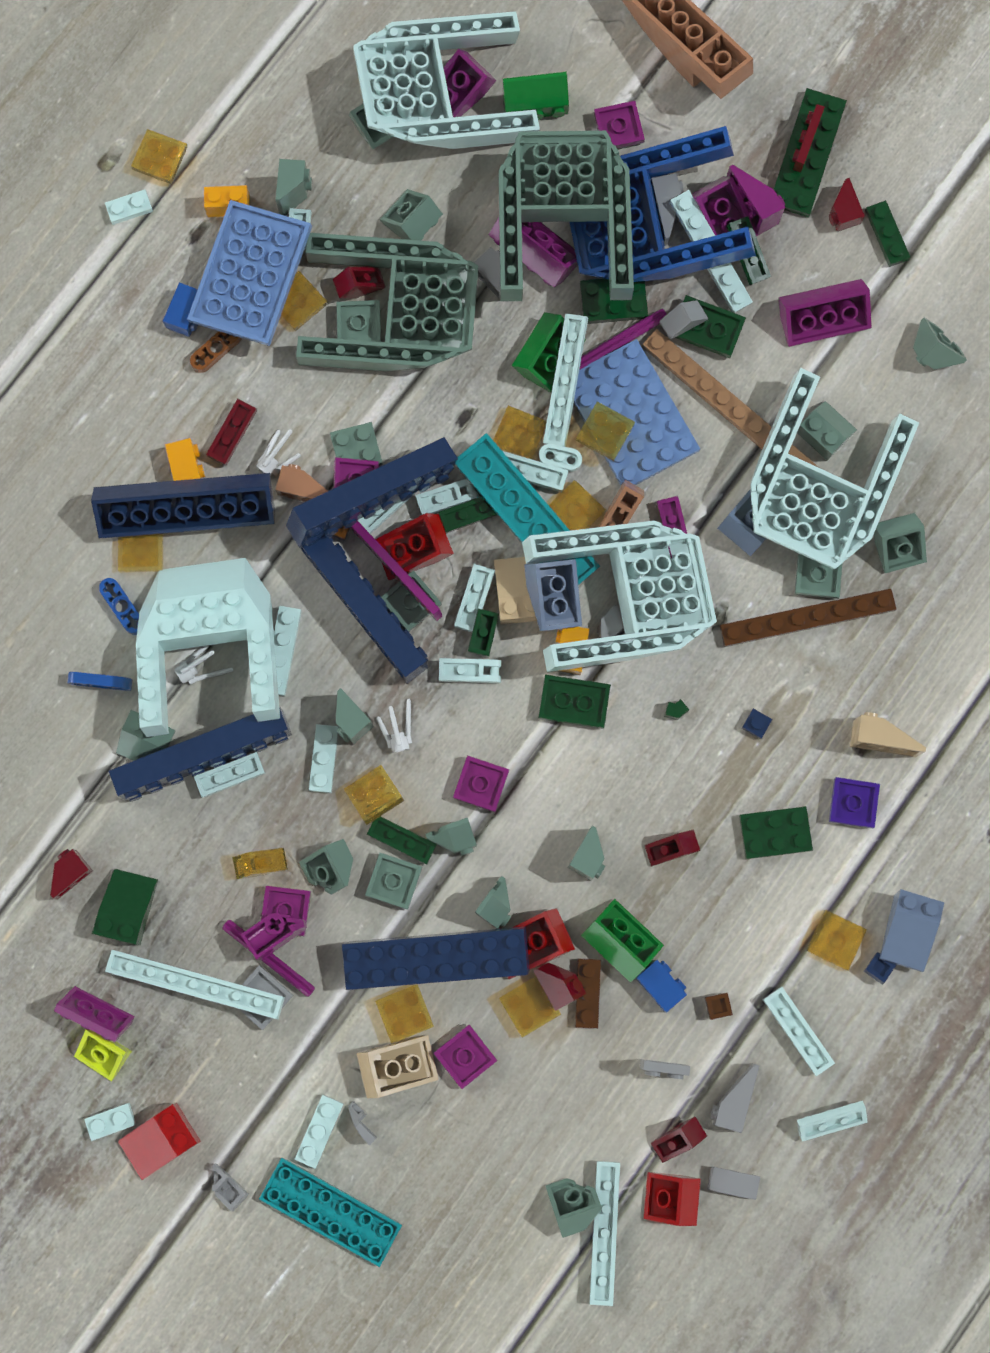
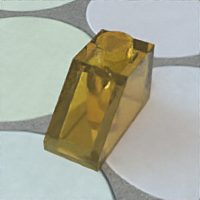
M284 848L248 852L232 857L236 879L257 877L288 870Z

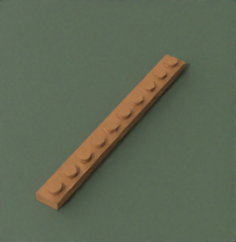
M656 329L642 344V347L759 448L763 449L772 427ZM791 445L788 454L818 467L794 445Z

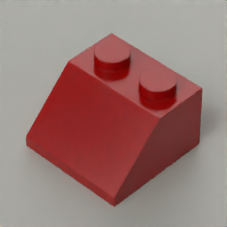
M648 1172L644 1219L675 1226H697L701 1179L684 1175Z

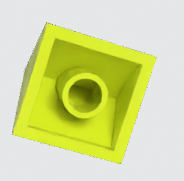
M86 1029L74 1057L112 1082L132 1051L117 1041L106 1040L98 1033Z

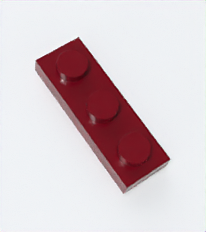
M817 104L814 112L809 111L805 122L809 124L807 131H802L799 142L802 143L801 149L796 148L792 161L796 162L793 168L794 171L800 173L802 171L825 108L824 106Z
M237 398L206 453L207 457L227 466L253 420L257 408Z

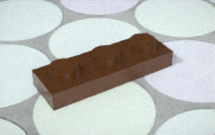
M578 959L577 977L582 983L586 994L576 999V1028L598 1029L601 960Z

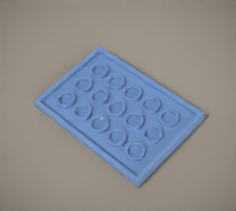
M230 200L187 320L190 323L270 346L311 232V223Z
M637 339L579 370L574 405L621 486L625 480L637 485L700 451V447Z

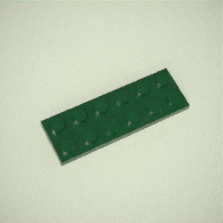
M806 88L773 189L777 196L780 195L783 198L785 211L807 218L810 217L847 100ZM818 104L825 108L800 173L793 170L796 162H793L792 158L796 148L801 149L802 143L799 142L802 131H807L809 124L805 123L809 111L814 112Z

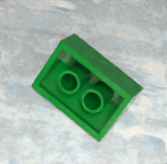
M567 71L504 78L502 97L504 113L536 110L538 120L549 116L559 118L568 114Z
M544 312L513 362L512 367L527 380L552 393L565 319L559 314Z
M616 899L604 909L581 935L630 983L648 966L664 946Z

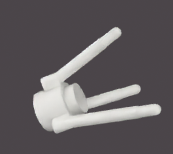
M291 429L287 431L269 455L281 432L280 430L276 431L263 455L258 460L259 463L256 465L261 472L276 476L281 471L282 465L288 466L301 456L300 453H297L278 467L276 466L279 462L274 459V456L291 435Z
M207 645L201 647L187 660L181 662L180 666L175 668V671L183 684L187 681L193 684L200 680L232 672L233 668L222 669L195 677L198 673L195 666L214 654V651L211 650L192 662L209 647Z
M407 699L406 736L404 732L399 733L392 706H389L394 731L391 738L379 716L376 718L387 741L388 749L391 748L392 753L409 750V744L412 743L411 700Z

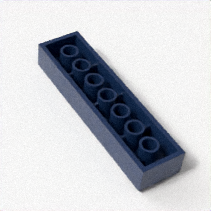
M445 437L293 507L286 527L299 548L304 545L312 546L323 536L330 537L342 527L349 528L361 518L368 519L380 509H389L394 505V502L399 500L402 502L406 501L415 492L419 491L422 493L436 482L438 484L445 482L449 479V474L454 469L458 458Z
M270 473L94 487L91 498L99 539L275 524V505Z
M323 536L312 546L304 545L300 547L301 551L407 684L428 669L427 654L420 646L418 648L414 646L415 642L412 635L407 629L402 630L400 628V620L393 612H387L388 608L385 601L379 594L377 596L373 594L374 590L370 582L365 577L363 579L360 578L361 574L358 567L352 560L349 562L346 560L345 551L339 543L334 545L332 536Z
M279 706L280 719L258 722L254 714L109 770L108 772L117 796L133 802L142 798L141 794L149 791L153 794L163 790L162 786L166 784H179L184 781V777L189 775L194 777L202 774L207 768L213 766L214 769L225 765V761L233 758L235 761L247 756L246 753L253 750L261 752L268 748V744L274 742L281 744L288 741V737L292 733L283 710Z
M526 926L349 941L342 944L346 990L528 975L530 972Z

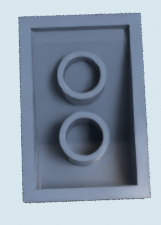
M751 489L717 528L749 556H752L766 539L754 533Z
M576 559L524 564L526 587L540 631L582 626Z
M900 889L893 897L879 959L924 972L940 925L945 902Z

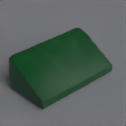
M478 608L468 652L489 658L499 613Z

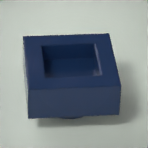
M753 708L742 729L762 739L773 719Z
M876 952L864 972L883 985L896 967V964L879 959L880 953Z

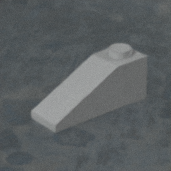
M677 173L651 179L665 246L668 245L676 215L669 202L684 192L683 183L681 180L678 181Z
M752 1063L718 1101V1105L713 1106L710 1119H713L712 1124L742 1133L760 1065Z

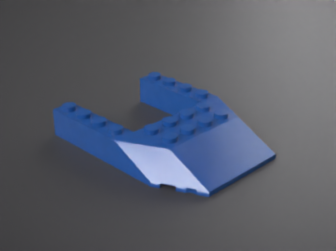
M727 126L620 156L623 162L627 164L630 176L633 282L675 278L756 256L748 227L665 249L651 179L734 156ZM607 221L569 222L579 273L609 279Z

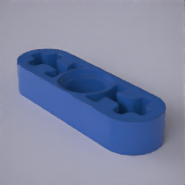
M106 578L102 580L99 585L100 593L125 630L132 635H137V629L129 628L131 622L126 616L131 615L135 621H138L139 612L115 579ZM107 584L114 586L113 590L117 597L114 598L110 592H105ZM119 601H126L128 603L126 611L118 612L116 610V605Z
M69 672L67 683L76 686L131 691L133 679Z

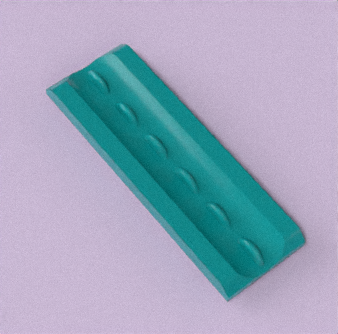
M284 1158L280 1159L259 1198L264 1203L378 1267L381 1266L402 1227V1224Z

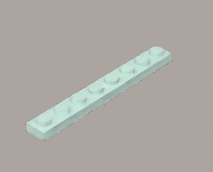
M111 950L105 970L108 973L278 1020L285 999L283 996Z

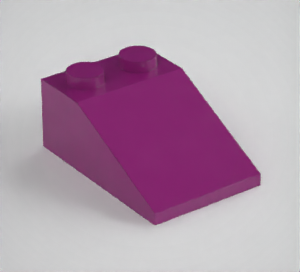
M459 48L443 67L453 117H461L485 96L497 81L468 52Z
M729 166L727 176L733 177L756 229L757 236L778 225L785 209L783 198L780 195L777 196L772 188L737 166Z
M722 176L692 193L693 198L715 235L729 232L727 224L748 216L757 236L756 229L733 177Z

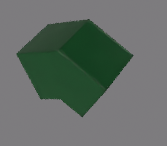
M681 699L676 703L668 702L664 717L679 720L689 711V708Z

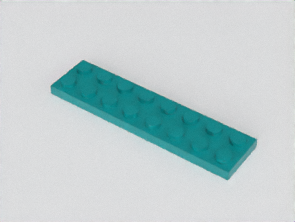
M487 433L457 457L458 460L455 463L457 468L521 543L531 535L570 531ZM592 556L562 559H576L578 585L600 567Z

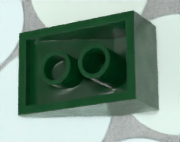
M114 869L99 907L92 934L141 945L158 879Z

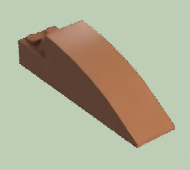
M622 0L650 40L693 88L702 81L722 99L753 74V58L691 0Z

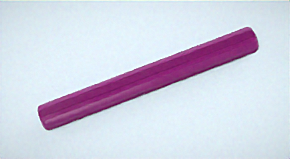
M659 309L582 355L579 370L661 324L660 320L667 315L665 310Z
M227 920L222 929L250 951L241 937V934L245 931L232 920ZM273 953L261 960L305 996L309 997L314 992L315 987Z

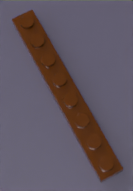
M886 589L726 623L719 627L724 647L893 612L897 608L892 589Z

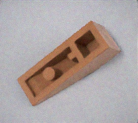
M294 464L282 465L275 489L277 495L306 502L328 492L304 470H301L300 466Z
M625 480L599 527L628 524L644 498V490Z

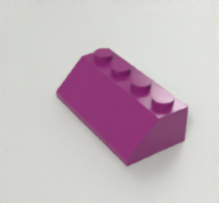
M498 217L488 235L500 246ZM522 222V263L526 265L528 270L539 275L547 285L555 288L564 282L578 266L575 249L542 222Z
M862 279L778 297L780 318L789 347L872 328L870 289Z

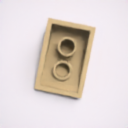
M525 557L494 560L500 625L537 621L526 587Z
M865 712L864 715L859 716L853 721L850 747L917 757L926 752L925 746L886 719L879 718L876 713Z
M428 1035L356 1053L367 1098H380L439 1080Z

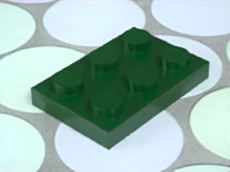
M609 279L581 280L583 316L588 317L587 324L640 320L648 317L645 281L633 282L632 300H610Z
M686 295L683 302L697 300L708 320L675 338L731 358L746 317Z
M545 674L538 719L604 729L611 684Z
M806 806L739 815L745 860L813 851Z

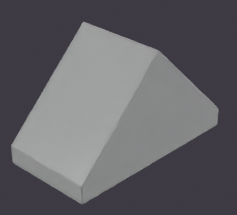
M696 300L680 303L663 317L660 323L671 340L708 320V317Z

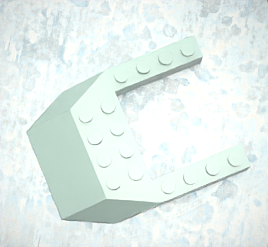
M516 11L391 22L378 33L375 32L368 36L366 40H361L353 45L368 128L414 144L449 149L515 143V139L520 131H539L540 127L536 110L453 117L440 50L515 44L520 33Z
M800 368L793 376L761 451L750 484L754 533L827 567L836 569L872 539L919 422L902 414H899L891 421L865 487H859L788 454L820 379V376Z
M646 521L531 535L522 542L526 564L609 554L625 635L548 646L543 650L547 672L629 661L680 650L716 623L717 620L699 536L690 533L686 534L677 528L672 529L661 525L662 523L657 521ZM668 546H669L670 551H671L672 559H671V557H670V553H669Z
M246 558L158 571L139 612L136 638L139 724L146 737L169 734L164 651L243 640L248 641L252 712L258 722L280 719L271 595Z

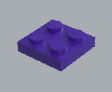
M835 777L829 822L875 828L880 784Z

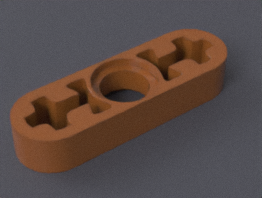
M218 331L192 354L190 358L192 368L198 373L208 371L234 348L242 338L237 336L229 337V334ZM222 336L224 337V339L227 340V342L229 343L228 345L225 344L224 340L221 338ZM221 343L223 348L220 352L214 353L211 351L212 344ZM206 350L208 351L212 359H210L209 356L206 355ZM198 358L204 359L205 364L203 366L197 363L196 360Z

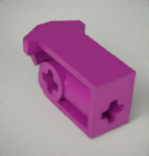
M272 913L242 933L241 937L255 959L263 960L296 936L304 933L307 928L306 921L304 919L292 918L291 915ZM275 921L281 922L278 925L280 928L279 930L274 929V927L276 926Z

